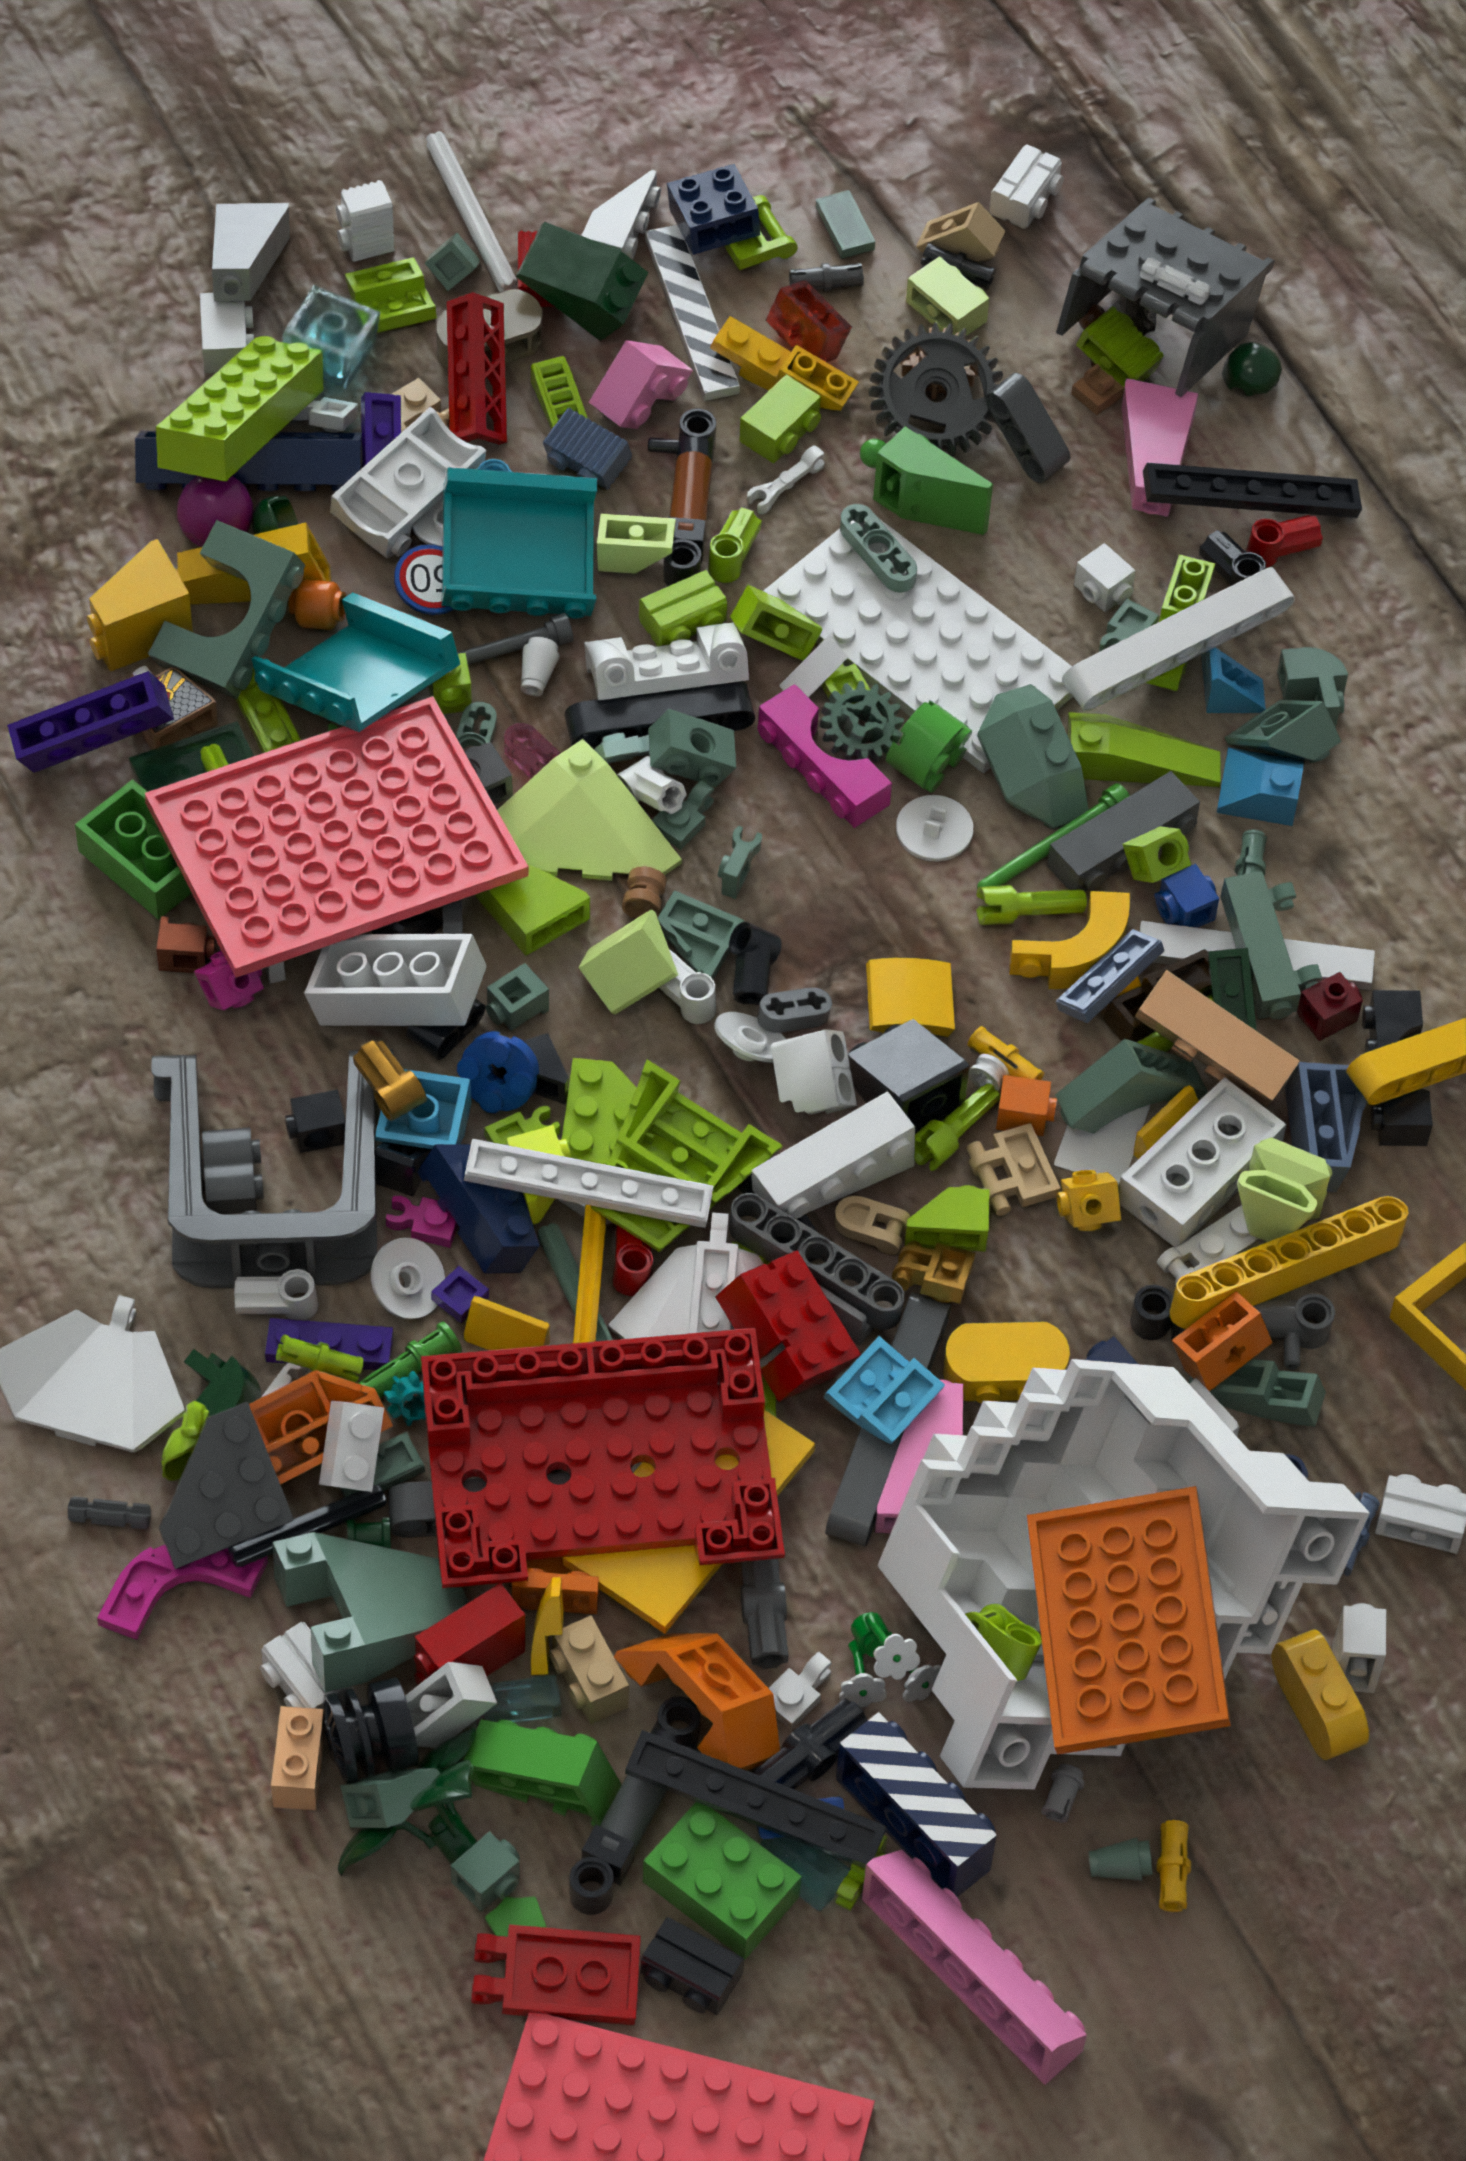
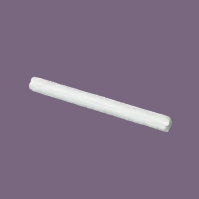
M440 131L435 134L430 133L426 138L428 141L427 147L499 292L517 289V279L444 133Z

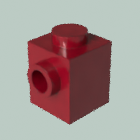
M1338 972L1301 992L1297 1014L1318 1041H1321L1358 1021L1363 1002L1362 995L1354 983H1349L1344 975Z

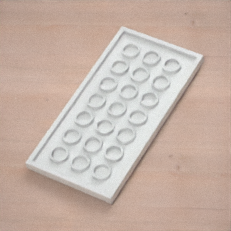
M881 519L879 520L917 564L916 583L912 589L906 592L889 590L842 536L840 529H838L763 590L781 599L820 625L823 630L816 643L820 645L830 635L848 656L844 661V665L849 666L855 663L869 685L878 684V692L882 695L890 692L892 695L889 700L894 704H900V709L909 716L924 702L929 703V700H931L966 724L972 730V734L964 745L967 750L963 758L983 774L991 767L978 740L977 733L997 694L1032 684L1052 700L1056 711L1073 698L1062 682L1063 675L1072 667L1070 664ZM864 522L859 523V525H860L862 528H863ZM873 543L868 547L874 553H884L888 550V547L883 543ZM894 568L893 574L898 573L897 570Z

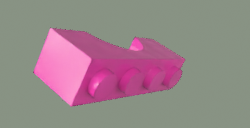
M793 684L759 706L758 732L766 743H772L781 752L784 761L789 767L796 768L806 778L809 787L815 793H820L830 803L832 810L839 818H845L855 828L890 806L892 782L868 758L851 761L841 760L824 753L813 740L818 727L819 708L796 684Z

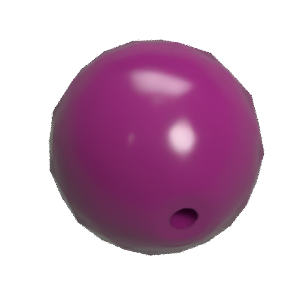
M197 476L184 487L177 502V520L181 530L191 542L199 547H203L216 520L244 532H248L252 523L254 504L247 488L233 476L226 482Z

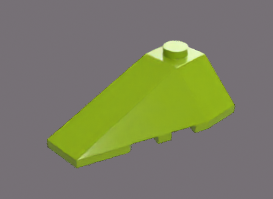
M1068 712V738L1081 764L1083 779L1152 783L1172 771L1184 785L1220 787V751L1107 714Z

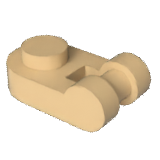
M849 1196L842 1199L836 1206L834 1223L836 1229L842 1235L876 1246L883 1253L895 1255L898 1253L902 1243L901 1232L906 1230L907 1219L911 1216L905 1210L861 1196ZM876 1221L885 1223L886 1229L875 1227Z

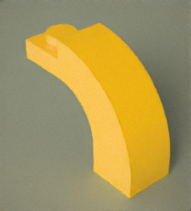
M1090 891L1087 925L1079 934L1063 941L1012 940L1009 975H1021L1027 978L1048 976V989L1070 988L1126 935L1130 907L1129 893Z

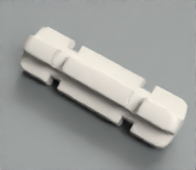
M1148 258L1142 265L1140 276L1144 280L1151 283L1158 281L1157 286L1183 298L1187 295L1189 296V301L1198 305H1203L1209 297L1211 287L1200 280H1197L1195 283L1193 282V277L1168 265L1163 268L1161 267L1162 263L1153 258Z

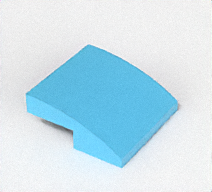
M878 1336L826 1392L824 1399L869 1433L892 1444L944 1388L945 1384L915 1358L909 1362Z

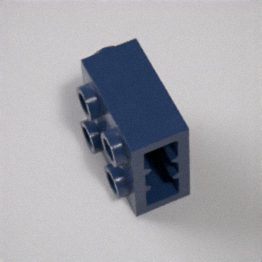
M735 164L667 183L669 210L692 255L761 235L758 207Z

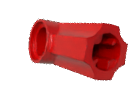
M1311 515L1282 522L1269 518L1257 520L1252 526L1246 552L1256 553L1261 556L1265 561L1266 568L1273 566L1280 556L1320 547L1323 540L1321 525L1316 516Z
M616 1225L613 1286L623 1295L634 1296L650 1278L653 1264L651 1247Z

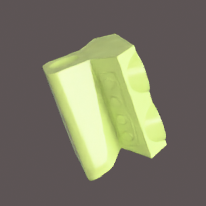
M1272 1137L1261 1140L1260 1143L1254 1145L1249 1170L1243 1171L1237 1182L1249 1234L1269 1242L1297 1231L1307 1220L1320 1218L1323 1202L1327 1196L1328 1183L1332 1176V1169L1326 1163V1160Z

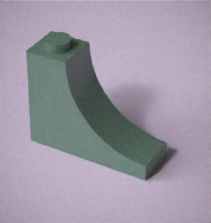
M1123 1039L1056 1093L1055 1096L1062 1108L1060 1114L1068 1126L1094 1134L1108 1123L1131 1111L1150 1104L1172 1100L1185 1086L1190 1085L1194 1088L1198 1100L1206 1095L1208 1091L1192 1061L1188 1062L1182 1057Z

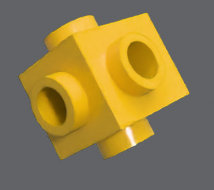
M1080 1170L1072 1173V1178L1061 1179L1062 1192L1056 1195L1060 1216H1065V1219L1074 1228L1078 1227L1080 1231H1093L1100 1229L1102 1223L1121 1220L1117 1180L1109 1172L1096 1174L1095 1170Z

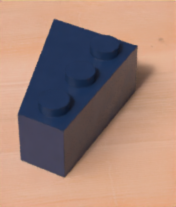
M435 1144L418 1169V1175L423 1182H430L440 1197L437 1203L442 1211H449L460 1227L457 1232L484 1274L521 1273L540 1246L523 1192L464 1181L471 1144Z

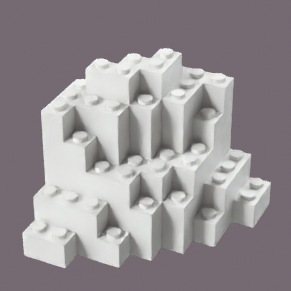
M1071 1359L1067 1370L1032 1368L1017 1403L983 1400L974 1424L971 1426L967 1436L933 1434L877 1566L946 1653L932 1687V1692L955 1720L940 1754L941 1759L963 1788L1035 1789L1050 1754H1057L1054 1748L1042 1644L1027 1678L1017 1681L965 1615L968 1612L979 1613L983 1607L989 1604H1000L1024 1624L1034 1628L1041 1635L1027 1515L1196 1486L1199 1494L1225 1679L1236 1653H1272L1303 1583L1338 1584L1370 1512L1344 1484L1309 1482L1284 1453L1249 1451L1174 1367ZM1126 1744L1065 1754L1121 1756Z

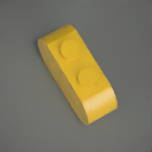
M1048 1322L964 1323L953 1331L947 1341L943 1366L944 1379L952 1383L963 1384L964 1401H977L982 1404L983 1400H1019L1032 1368L1059 1370L1068 1368L1069 1344L1064 1334Z
M1312 1629L1275 1644L1271 1658L1276 1679L1317 1755L1323 1760H1329L1366 1745L1369 1741V1728L1364 1709L1325 1637L1318 1630Z

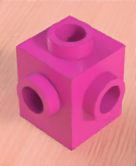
M222 951L213 954L210 957V963L194 971L209 1005L223 1011L231 1006L239 1008L250 1003L255 998L253 994L264 989L259 978L262 976L261 969L235 978Z

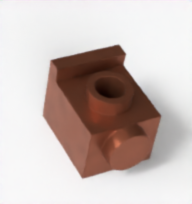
M161 916L156 948L159 971L194 973L195 970L205 966L208 963V959L216 953L217 944L214 935H208V927L190 922L172 924L169 922V917Z

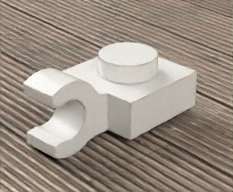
M820 1652L816 1653L808 1661L800 1675H797L788 1668L769 1687L774 1695L776 1717L791 1730L821 1701V1694L815 1689L830 1676L831 1670L828 1668L832 1662Z

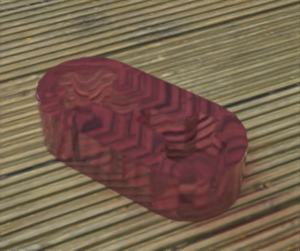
M515 723L505 730L504 752L529 778H533L542 769L539 768V761L546 766L553 758L561 754L544 736L529 724ZM514 740H518L520 743L515 745ZM528 740V748L521 742Z

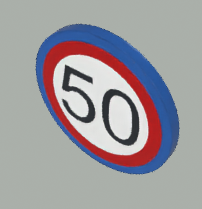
M420 545L404 553L399 559L394 572V585L403 602L413 610L428 615H441L454 610L449 606H441L442 547L437 545Z

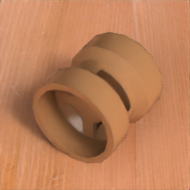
M642 866L633 868L629 872L627 880L629 891L624 894L622 902L624 913L631 918L637 919L652 909L658 917L662 907L660 896L665 893L667 884L666 876L661 871L652 867Z

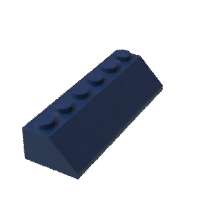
M140 431L135 437L136 483H145V489H167V483H182V489H184L189 482L197 477L196 475L158 468L156 431ZM278 432L232 476L242 484H257V490L262 491L279 490V484H294V490L314 491L316 490V484L331 485L332 491H337L362 469V432Z

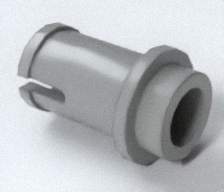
M1060 1764L1058 1769L1053 1770L1051 1774L1053 1784L1045 1805L1041 1810L1043 1815H1047L1046 1818L1059 1823L1068 1821L1077 1791L1082 1790L1085 1785L1082 1779L1084 1774L1079 1768L1069 1764Z

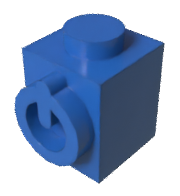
M1196 864L1163 878L1160 891L1154 893L1157 909L1166 924L1198 928L1216 919L1219 897L1216 894L1215 885L1209 876L1203 875Z

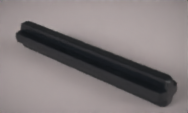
M373 1485L372 1492L358 1491L299 1516L294 1521L230 1546L228 1548L229 1556L235 1567H243L273 1554V1542L312 1532L323 1533L346 1523L348 1520L356 1519L386 1505V1497L379 1485Z

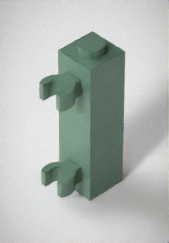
M1262 871L1224 878L1220 898L1236 948L1248 947L1253 1000L1258 1019L1267 1017L1272 1019L1285 1018L1292 1014V1012H1296L1301 992L1322 980L1318 964L1307 965L1296 971L1293 970L1275 910L1284 911L1294 907L1292 899L1296 898L1293 884L1292 882H1287L1268 889Z

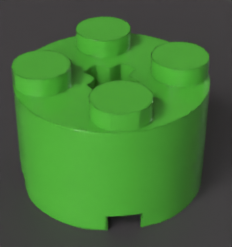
M929 700V703L924 702L904 724L900 730L903 733L899 742L900 746L893 741L885 761L918 786L933 793L943 781L945 775L942 771L948 764L954 768L964 757L967 750L964 745L970 738L972 730L945 709Z

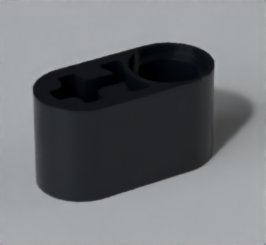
M475 998L465 1025L408 1026L406 1037L436 1059L441 1060L478 1025L484 1015L485 1004Z

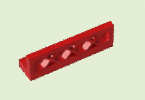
M471 292L447 301L449 430L466 443L482 439L501 445L507 443L504 303ZM483 308L491 311L490 327L484 319ZM485 342L492 351L491 362L484 352ZM486 377L493 386L492 397L485 388ZM487 412L494 422V431L486 429Z

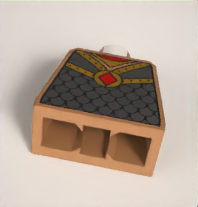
M142 666L132 673L131 677L149 671L165 685L174 720L142 732L156 758L161 757L218 724L216 701L177 668L170 667L155 675L148 666Z

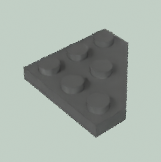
M248 1402L206 1417L191 1457L187 1461L168 1510L164 1514L158 1528L175 1569L294 1521Z

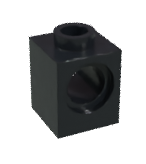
M338 1089L290 1099L291 1115L285 1116L288 1137L289 1139H297L300 1153L344 1145L346 1120Z

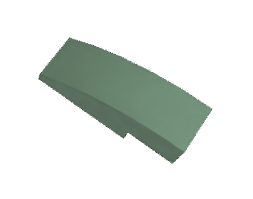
M1251 1359L1212 1389L1210 1393L1222 1406L1239 1412L1290 1424L1315 1427L1326 1391L1318 1374L1280 1371L1275 1361ZM1191 1376L1188 1382L1189 1384L1194 1380Z

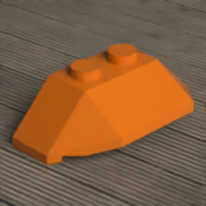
M314 1370L249 1404L280 1485L322 1463L331 1401L384 1407L375 1388ZM385 1408L381 1432L393 1426Z

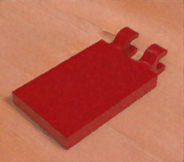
M511 1924L508 1927L507 1937L479 1933L475 1943L474 1961L492 1963L505 1960L504 1978L474 1975L471 2003L485 2005L502 2002V2014L528 2016V2013H540L568 2020L634 2025L637 2008L641 1936Z

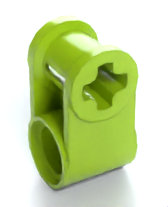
M989 1604L983 1607L979 1613H966L965 1615L1017 1681L1027 1678L1042 1644L1040 1633L1024 1624L1000 1604Z

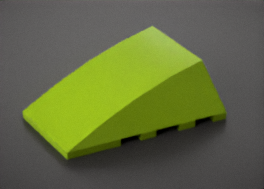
M647 1059L607 1165L712 1185L714 1187L710 1210L752 1174V1169L769 1160L782 1149L783 1145L750 1124L741 1133L678 1093L681 1080ZM591 1206V1209L658 1252L662 1251L691 1226Z

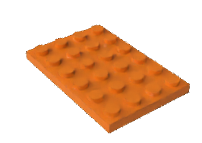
M1193 1486L1027 1515L1054 1748L1057 1755L1230 1727L1231 1722L1197 1487Z

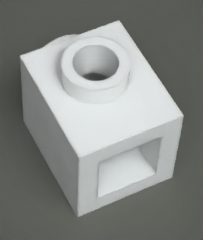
M1104 543L1077 562L1074 586L1082 592L1087 601L1095 603L1106 612L1116 604H1123L1126 598L1129 599L1134 590L1133 583L1136 570Z

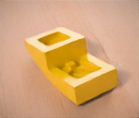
M553 1577L540 1600L536 1613L531 1651V1675L548 1674L550 1660L549 1636L563 1634L564 1608L561 1577Z

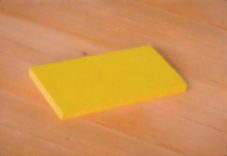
M764 1410L771 1476L775 1478L778 1497L814 1453L815 1443ZM721 1455L715 1460L716 1465L724 1470L733 1469L738 1465L737 1459L731 1455ZM642 1462L634 1471V1474L639 1477H648L655 1470L649 1463ZM694 1545L563 1557V1565L571 1571H581L590 1576H599V1590L664 1634H666L722 1565L699 1566Z

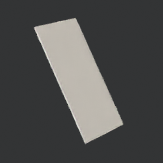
M829 635L779 686L784 691L793 684H796L809 698L848 656Z

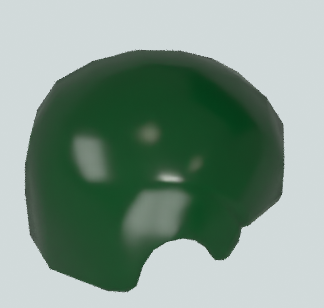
M1248 342L1240 344L1227 357L1224 362L1222 377L1229 389L1241 388L1245 391L1246 396L1249 397L1254 394H1265L1273 389L1279 382L1282 367L1279 357L1271 349L1260 343Z
M286 496L264 498L257 503L253 512L252 527L254 535L298 524L294 509Z

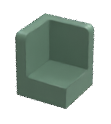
M455 233L429 255L425 265L449 291L477 267L480 259L461 236Z

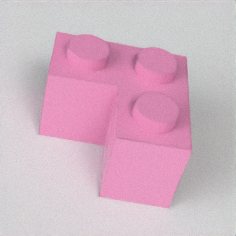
M626 340L589 403L618 426L638 429L640 425L648 420L651 414V407L656 399L675 401L685 391L688 385L687 379L693 370L662 346Z

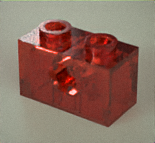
M806 280L780 288L765 320L793 349L798 345L825 362L837 359L852 329V326Z

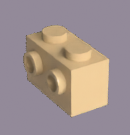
M592 1615L563 1627L562 1635H553V1649L549 1650L552 1665L558 1674L563 1673L569 1684L567 1688L576 1709H582L590 1725L629 1708V1684Z

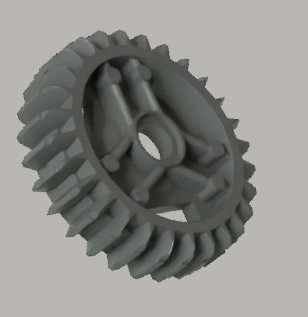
M935 322L931 333H926L923 324H920L917 336L915 337L909 329L905 330V342H902L895 336L892 339L894 350L885 346L881 354L886 360L877 358L874 368L880 372H872L870 382L877 384V386H871L868 392L869 396L879 398L872 401L870 405L872 411L882 410L876 416V424L888 422L884 429V436L894 431L898 433L906 426L916 434L925 436L930 443L939 449L947 448L949 455L952 457L955 456L957 445L960 446L964 453L969 451V439L976 445H979L982 441L979 431L989 435L992 431V426L987 421L996 423L986 405L985 396L999 385L995 383L1001 381L1003 377L1002 371L992 372V369L998 363V359H985L990 347L987 345L978 350L976 346L979 336H975L970 342L965 340L966 328H963L958 336L953 335V325L951 323L947 326L945 333L939 332L938 323ZM922 351L926 356L901 379L894 372L895 368L909 355ZM972 365L978 373L983 387V398L973 400L965 366ZM932 384L941 385L946 391V398L938 403L930 401L925 393L927 387ZM910 417L944 426L945 431L944 433L926 432L913 427L908 421Z

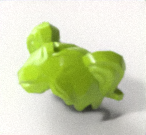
M195 1400L186 1405L182 1426L173 1431L163 1450L161 1460L162 1476L168 1481L180 1479L200 1436V1431L206 1417H209V1410H207L206 1406Z

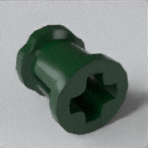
M383 1517L381 1522L355 1523L354 1519L347 1521L348 1540L391 1549L389 1517Z

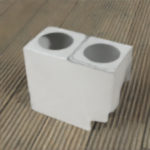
M825 1029L772 1043L771 1052L779 1100L781 1102L790 1100L795 1112L805 1111L810 1115L824 1111L829 1114L857 1106L843 1032Z

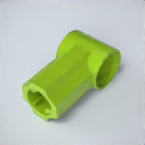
M743 507L737 511L732 510L720 534L711 539L708 572L712 579L722 583H729L739 578L742 563L762 526V520L757 518L754 511Z

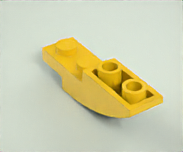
M729 316L710 347L713 351L741 366L739 376L766 390H770L787 374L820 395V408L841 411L859 381L800 346L796 345L791 352Z

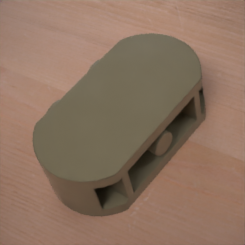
M516 289L487 296L504 303L505 364L535 354L542 344V308L539 302L532 295ZM483 308L484 319L490 327L491 311ZM445 310L437 320L436 341L438 359L448 370L447 310ZM485 342L484 352L491 362L492 351Z

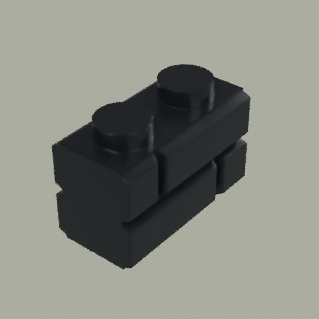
M666 1917L654 1939H652L642 1955L640 1973L645 1975L644 1980L652 1988L661 1992H666L670 1989L683 1996V2002L692 2010L698 2013H705L708 2010L717 2015L742 1977L744 1958L679 1922Z

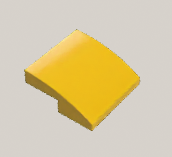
M919 958L872 959L866 963L869 1027L871 1031L884 1033L889 1027L895 1024L902 1025L911 1019L916 1020L935 1035L949 1037L955 1030L951 963Z

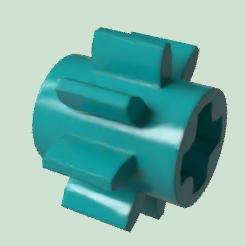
M411 1371L409 1377L399 1378L394 1376L393 1380L395 1383L391 1391L388 1390L383 1393L387 1401L393 1403L387 1409L391 1417L394 1419L402 1414V1418L407 1426H411L413 1420L423 1419L426 1421L423 1381H419L415 1371Z

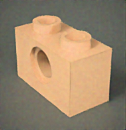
M280 1706L271 1780L273 1807L317 1810L325 1741L323 1726L324 1709Z

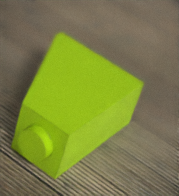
M528 864L529 872L527 877L475 894L477 899L525 956L590 919V896L585 891Z

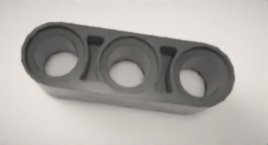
M1019 373L1011 374L986 394L985 402L1023 470L1033 481L1037 483L1045 482L1070 461L1071 457L1068 447L1034 388L1023 375Z

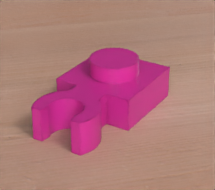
M393 1196L392 1209L400 1210L404 1213L400 1216L386 1215V1226L388 1228L399 1231L409 1227L412 1228L411 1238L451 1248L458 1224L449 1211H442L437 1203L438 1200L422 1197L420 1205L415 1206L406 1197Z

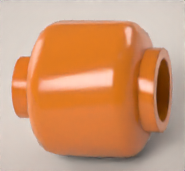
M306 579L300 583L297 591H292L289 597L290 614H295V619L300 627L332 630L339 621L343 622L346 614L342 599L346 597V593L341 592L336 582Z

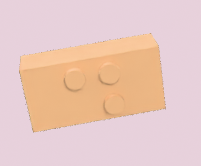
M1168 970L1164 972L1135 1015L1138 1020L1174 1043L1171 1050L1188 1062H1191L1193 1058L1197 1059L1207 1066L1204 1072L1218 1083L1224 1077L1266 1107L1273 1101L1300 1062V1060Z

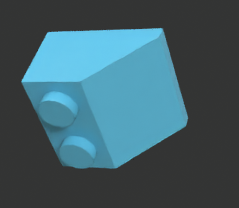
M410 1070L421 1083L427 1097V1102L393 1121H389L381 1111L375 1141L432 1149L435 1144H460L465 1136L472 1103L470 1079Z

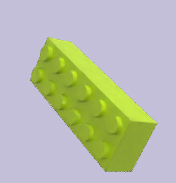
M260 336L253 339L156 426L158 468L226 482L324 390L323 350L309 348L304 343L289 344L278 342L269 336Z

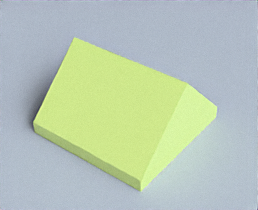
M652 909L589 948L579 966L580 971L609 1011L614 1015L678 976L656 912Z

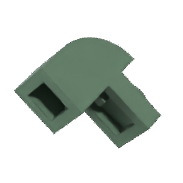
M1319 648L1281 649L1277 674L1283 700H1314L1324 702L1336 728L1339 714L1344 713V692L1348 678V672L1343 663L1333 654Z

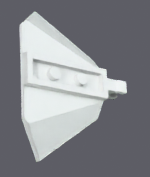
M712 1212L710 1242L697 1241V1245L676 1248L608 1324V1329L621 1339L735 1330L715 1296L740 1274L764 1263L759 1255L738 1248V1244L726 1243L729 1214ZM783 1343L760 1361L761 1368L785 1349Z
M121 1295L118 1296L109 1326L99 1323L76 1309L0 1348V1387L15 1420L54 1430L56 1436L91 1446L100 1443L134 1453L143 1449L183 1416L185 1409L156 1332L129 1331L137 1313L136 1309L133 1308L135 1299Z

